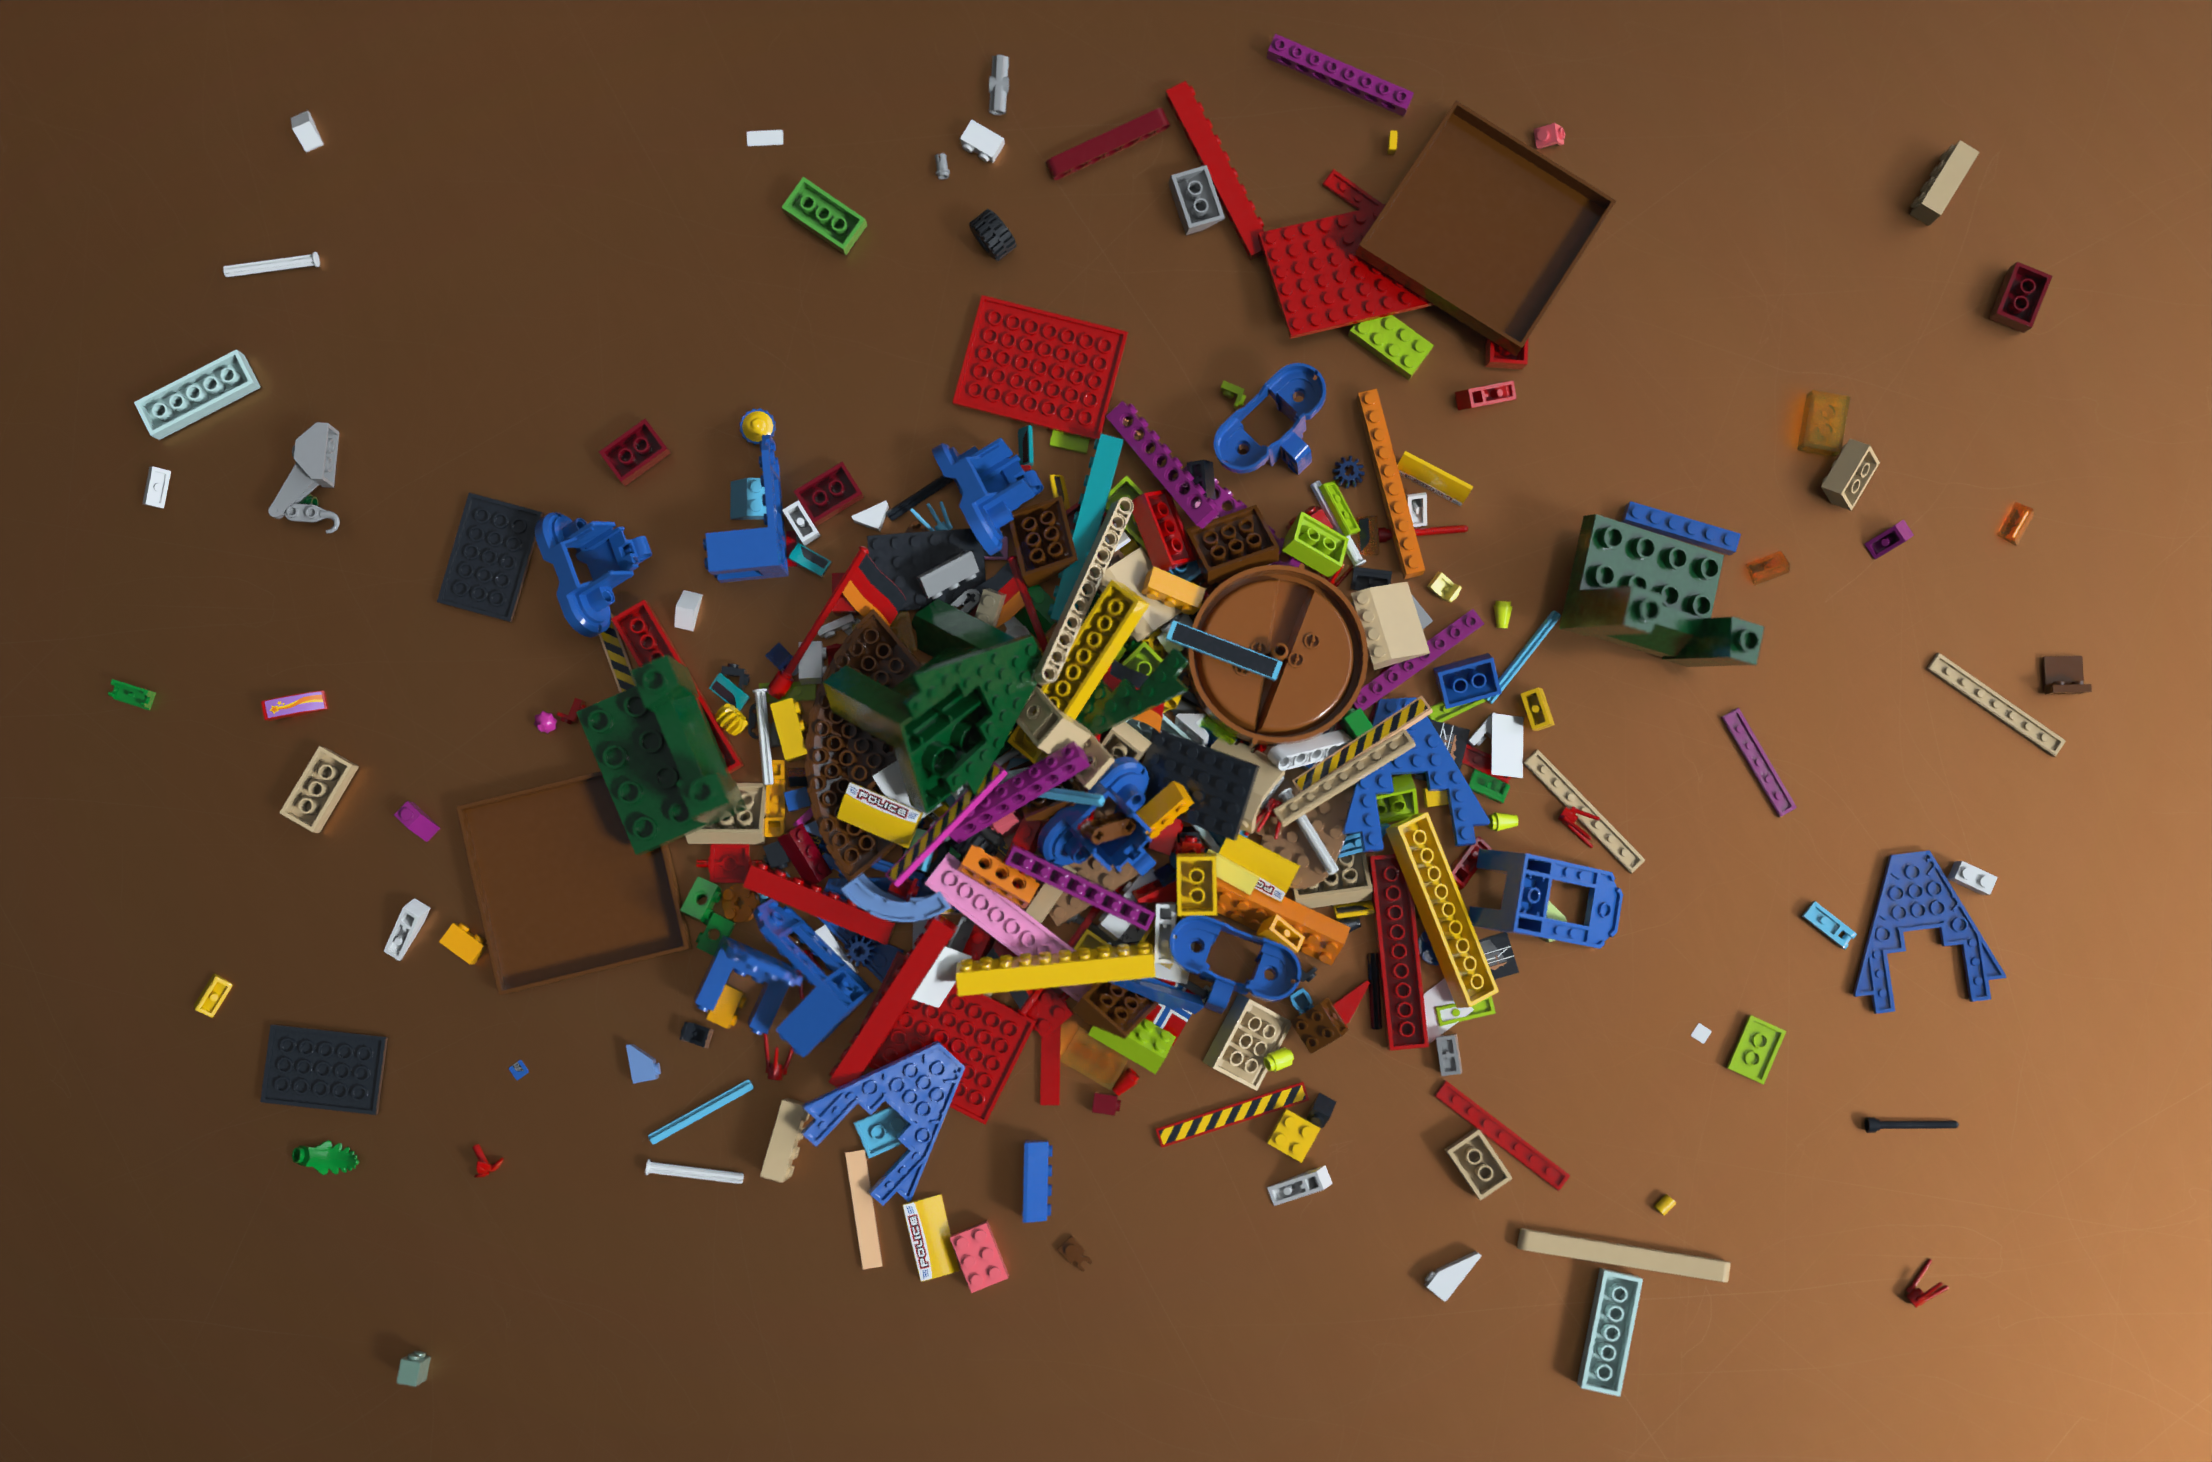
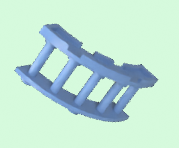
M864 873L841 888L845 895L858 907L881 919L896 922H915L929 919L945 912L952 906L940 891L923 897L911 898L907 902L874 885Z

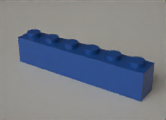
M1632 501L1626 504L1621 520L1625 524L1727 555H1732L1736 552L1741 536L1737 532Z

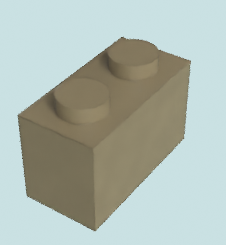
M990 588L983 589L975 618L996 628L1007 594Z

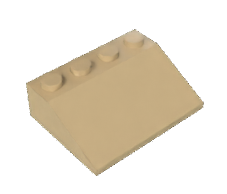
M1141 547L1106 569L1099 585V589L1103 593L1111 580L1121 582L1150 604L1132 631V635L1137 642H1141L1182 612L1175 607L1166 606L1161 601L1149 599L1141 593L1146 574L1153 568L1152 562Z
M1408 582L1370 587L1351 593L1355 610L1365 631L1368 652L1374 670L1430 654Z
M736 783L747 810L687 835V843L765 844L766 785L763 783Z
M1365 852L1338 858L1336 865L1339 870L1335 874L1329 875L1321 883L1307 889H1292L1294 901L1308 908H1317L1372 900V884Z
M1238 993L1203 1063L1257 1091L1268 1071L1264 1065V1057L1268 1053L1280 1048L1292 1024L1290 1020Z

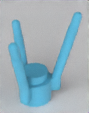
M942 501L939 504L945 522L940 521L930 503H927L930 513L938 524L934 527L936 530L913 508L910 509L914 516L929 531L951 530L953 528Z

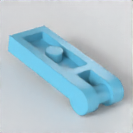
M1813 901L1802 915L1804 919L1844 950L1849 946L1848 942L1857 935L1816 901ZM1841 931L1845 933L1842 938L1838 936Z

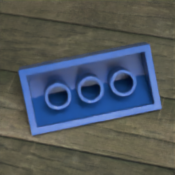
M1025 1140L1023 1223L1047 1221V1216H1051V1204H1048V1196L1052 1195V1184H1048V1176L1052 1177V1165H1048L1049 1157H1052L1053 1145H1049V1140Z

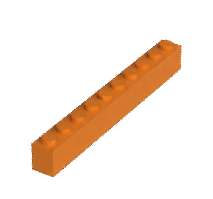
M1377 389L1360 392L1357 395L1356 402L1403 578L1408 579L1423 575L1425 567Z

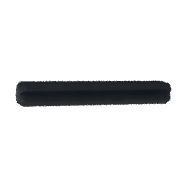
M944 475L940 476L886 512L888 518L891 521L895 520L950 484L953 479L946 478Z
M1368 953L1371 1028L1379 1030L1382 1029L1378 954Z

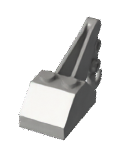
M316 422L295 440V445L292 447V456L296 464L268 509L270 516L273 518L281 519L283 516H286L290 521L317 522L330 518L333 520L334 525L325 532L333 533L338 529L340 519L334 512L326 511L316 505L298 504L319 485L334 488L339 431L329 423Z

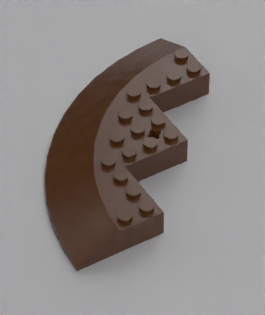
M874 609L846 637L844 643L833 656L834 658L830 665L826 668L822 682L815 694L816 697L809 715L808 733L805 740V749L808 753L806 754L805 773L813 817L816 820L819 833L826 844V848L835 861L834 863L849 883L880 861L898 844L837 819L849 783L853 782L879 793L876 790L878 784L872 776L897 761L894 750L893 752H888V743L832 712L823 682L831 674L847 665L892 689L911 673H914L923 666L901 638Z

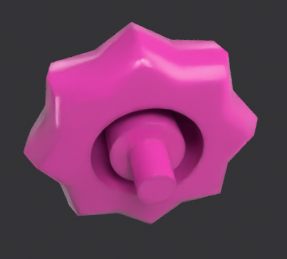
M542 711L540 714L535 715L534 725L539 731L548 734L556 729L557 720L553 717L552 713Z

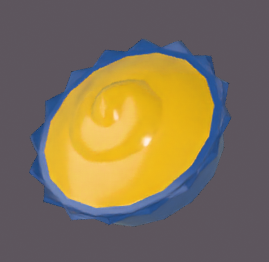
M761 408L746 412L739 423L742 438L754 445L760 444L762 435L770 434L773 437L776 430V421L773 419V415Z

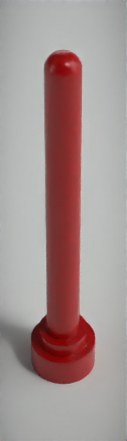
M1468 526L1417 528L1415 533L1416 536L1464 533L1468 531ZM1385 527L1377 528L1378 543H1385L1390 538H1393L1390 529Z

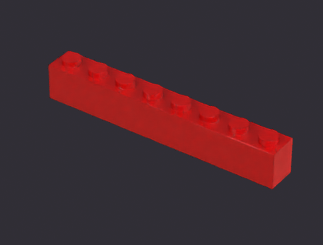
M762 862L754 863L750 866L743 887L887 945L890 942L897 924L896 921L885 920L871 915L854 904L849 898L844 900L836 892L829 891L827 893L822 891V887L816 884L807 885L799 877L794 876L790 878L782 870L776 869L773 871L768 869L769 866Z

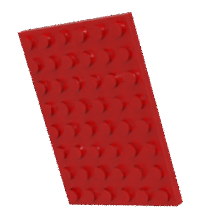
M1386 204L1258 234L1290 339L1434 305L1355 255L1359 244Z
M982 295L952 403L953 405L1094 441L1096 438L1100 439L1128 332Z
M900 951L897 952L866 1016L873 1013L871 1008L880 997L883 998L884 995L881 993L890 981L893 982L895 980L892 976L898 967L904 966L905 962H903L906 954ZM956 981L939 1008L912 999L869 1064V1067L875 1070L938 1041L965 1066L949 1107L986 1125L1037 1020L1028 1015L1026 1017L1019 1015L1016 1009L986 994L958 996Z

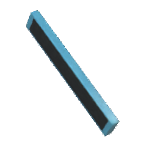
M1172 621L1166 637L1168 641L1276 681L1283 663L1176 621Z

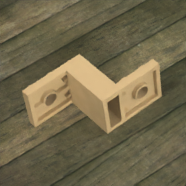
M1036 686L1016 722L1034 744L1049 755L1075 741L1085 751L1088 761L1093 759L1089 767L1075 775L1084 787L1090 790L1115 759L1087 727L1058 710L1039 687Z

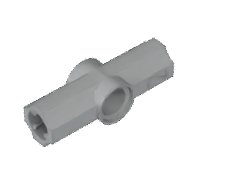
M996 55L992 58V75L989 79V112L994 115L1006 114V98L1009 92V57L1004 55Z

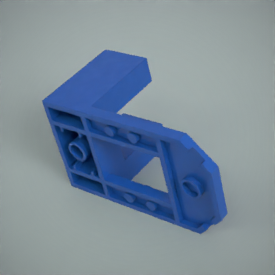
M770 434L762 435V441H760L762 456H759V466L763 471V475H760L761 487L765 488V494H762L763 506H766L767 511L764 514V524L768 525V527L705 533L706 539H703L704 551L707 550L708 557L704 560L705 569L709 570V573L712 575L714 574V577L718 578L720 583L789 576L778 457L775 458L774 451H776V445Z
M1479 849L1476 868L1507 875L1501 910L1470 906L1469 917L1473 927L1542 937L1599 949L1605 945V941L1609 937H1613L1617 933L1623 893L1614 882L1615 877L1612 872L1527 853ZM1552 880L1590 888L1584 926L1546 918Z
M770 899L753 911L759 930L768 942H772L777 947L778 952L782 956H786L791 961L792 966L796 970H800L805 975L806 980L810 984L816 986L776 1028L780 1038L787 1041L792 1046L794 1052L804 1058L820 1041L824 1042L874 990L792 908L777 906L778 902ZM795 932L797 938L802 943H806L811 948V952L815 956L820 957L825 962V966L829 970L834 971V973L827 977L787 936Z
M723 935L695 994L694 1002L697 1008L708 1012V1009L713 1011L733 968L735 973L741 976L751 975L753 981L764 984L747 1023L751 1029L750 1031L758 1035H762V1033L767 1034L789 986L794 987L795 984L800 986L803 977L792 965Z

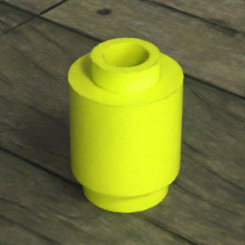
M1283 1047L1268 1053L1263 1061L1269 1072H1276L1292 1065L1294 1056L1291 1050Z

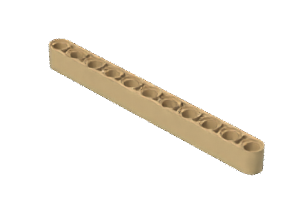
M1123 497L1113 502L1107 512L1035 671V680L1040 685L1056 681L1133 511L1134 505L1130 498ZM1120 504L1123 506L1124 511L1121 510ZM1112 521H1115L1117 527H1114ZM1105 537L1108 538L1109 544L1106 543ZM1098 553L1101 555L1102 560H1099ZM1090 570L1093 571L1094 577L1091 576ZM1082 587L1086 588L1087 594L1083 592ZM1075 603L1079 606V611L1076 610ZM1067 620L1071 622V628L1068 626ZM1060 637L1063 638L1064 645L1060 643ZM1052 654L1056 656V662L1053 661ZM1044 671H1046V672L1048 673V675H1049V678H1048V679L1045 678V676H1044Z
M1520 1229L1517 1247L1526 1251L1720 1282H1728L1731 1262L1529 1229Z

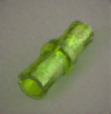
M1209 715L1203 718L1207 722L1202 721L1201 724L1212 731L1214 736L1222 738L1229 745L1236 742L1232 738L1237 739V737L1221 728Z

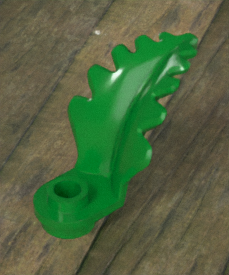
M328 1140L316 1147L300 1145L294 1148L292 1152L294 1163L305 1167H313L321 1175H326L329 1169L334 1174H338L339 1168L342 1172L346 1173L347 1169L352 1171V1168L355 1169L356 1165L359 1164L354 1151L349 1152L350 1147H346L342 1151V1144L338 1143L332 1148V1143Z

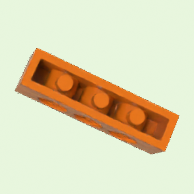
M971 845L957 868L959 872L1023 909L1030 904L1040 885L1034 878L1019 873L1017 869L1002 863L1001 859L996 856H990L985 853L984 849L978 846ZM978 862L983 863L986 869H982ZM995 872H999L1003 879L998 878ZM1012 882H1016L1019 885V889L1015 888Z

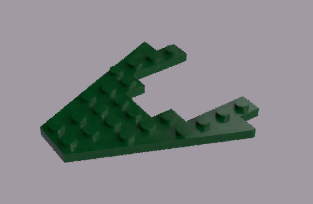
M1097 591L1082 624L1101 596ZM1173 648L1138 690L1128 679H1123L1112 691L1101 679L1075 720L1087 727L1094 736H1097L1186 692L1188 688L1177 676L1187 666L1189 661L1177 649Z
M1027 634L909 675L917 690L905 699L903 704L909 716L913 719L920 716L954 684L959 694L964 697L976 687L988 711L975 724L982 740L942 776L949 792L955 793L964 784L969 793L975 794L978 791L1036 687L1037 682L1034 675L1042 654L1032 635Z

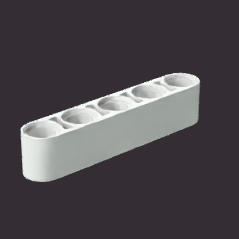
M1337 730L1321 734L1303 742L1276 745L1270 749L1268 758L1279 770H1288L1320 762L1353 741V739L1344 730Z

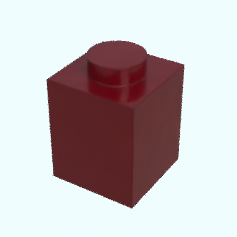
M1095 1092L1092 1113L1115 1116L1116 1111H1120L1121 1100H1117L1118 1095Z

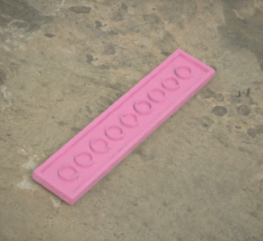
M949 852L924 883L934 892L940 891L951 905L1017 956L1024 953L1039 955L1040 952L1049 951L1051 954L1059 953L1058 951L1068 949L1070 952L1076 951L1015 903L959 872L957 868L961 862ZM1095 983L1059 986V988L1079 1002Z

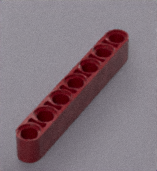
M1158 108L1048 159L1045 164L1053 180H1059L1165 131L1170 127V123L1163 109Z

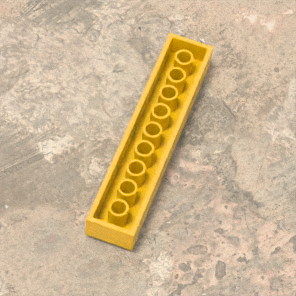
M1114 580L1109 582L1080 627L1056 681L1043 685L1041 688L1058 710L1074 720L1150 605L1123 583ZM1019 724L1007 741L1034 764L1049 756L1048 753L1034 744Z
M1428 812L1414 814L1386 828L1456 1008H1469L1499 992Z
M1139 942L1135 946L1119 944L1114 948L1100 946L1098 949L1080 948L1078 951L1072 952L1064 949L1058 951L1059 953L1052 954L1049 951L1040 952L1039 955L1024 953L1020 954L1019 957L1003 955L1000 956V959L983 957L979 961L963 959L957 963L956 969L958 996L1156 977L1153 944Z

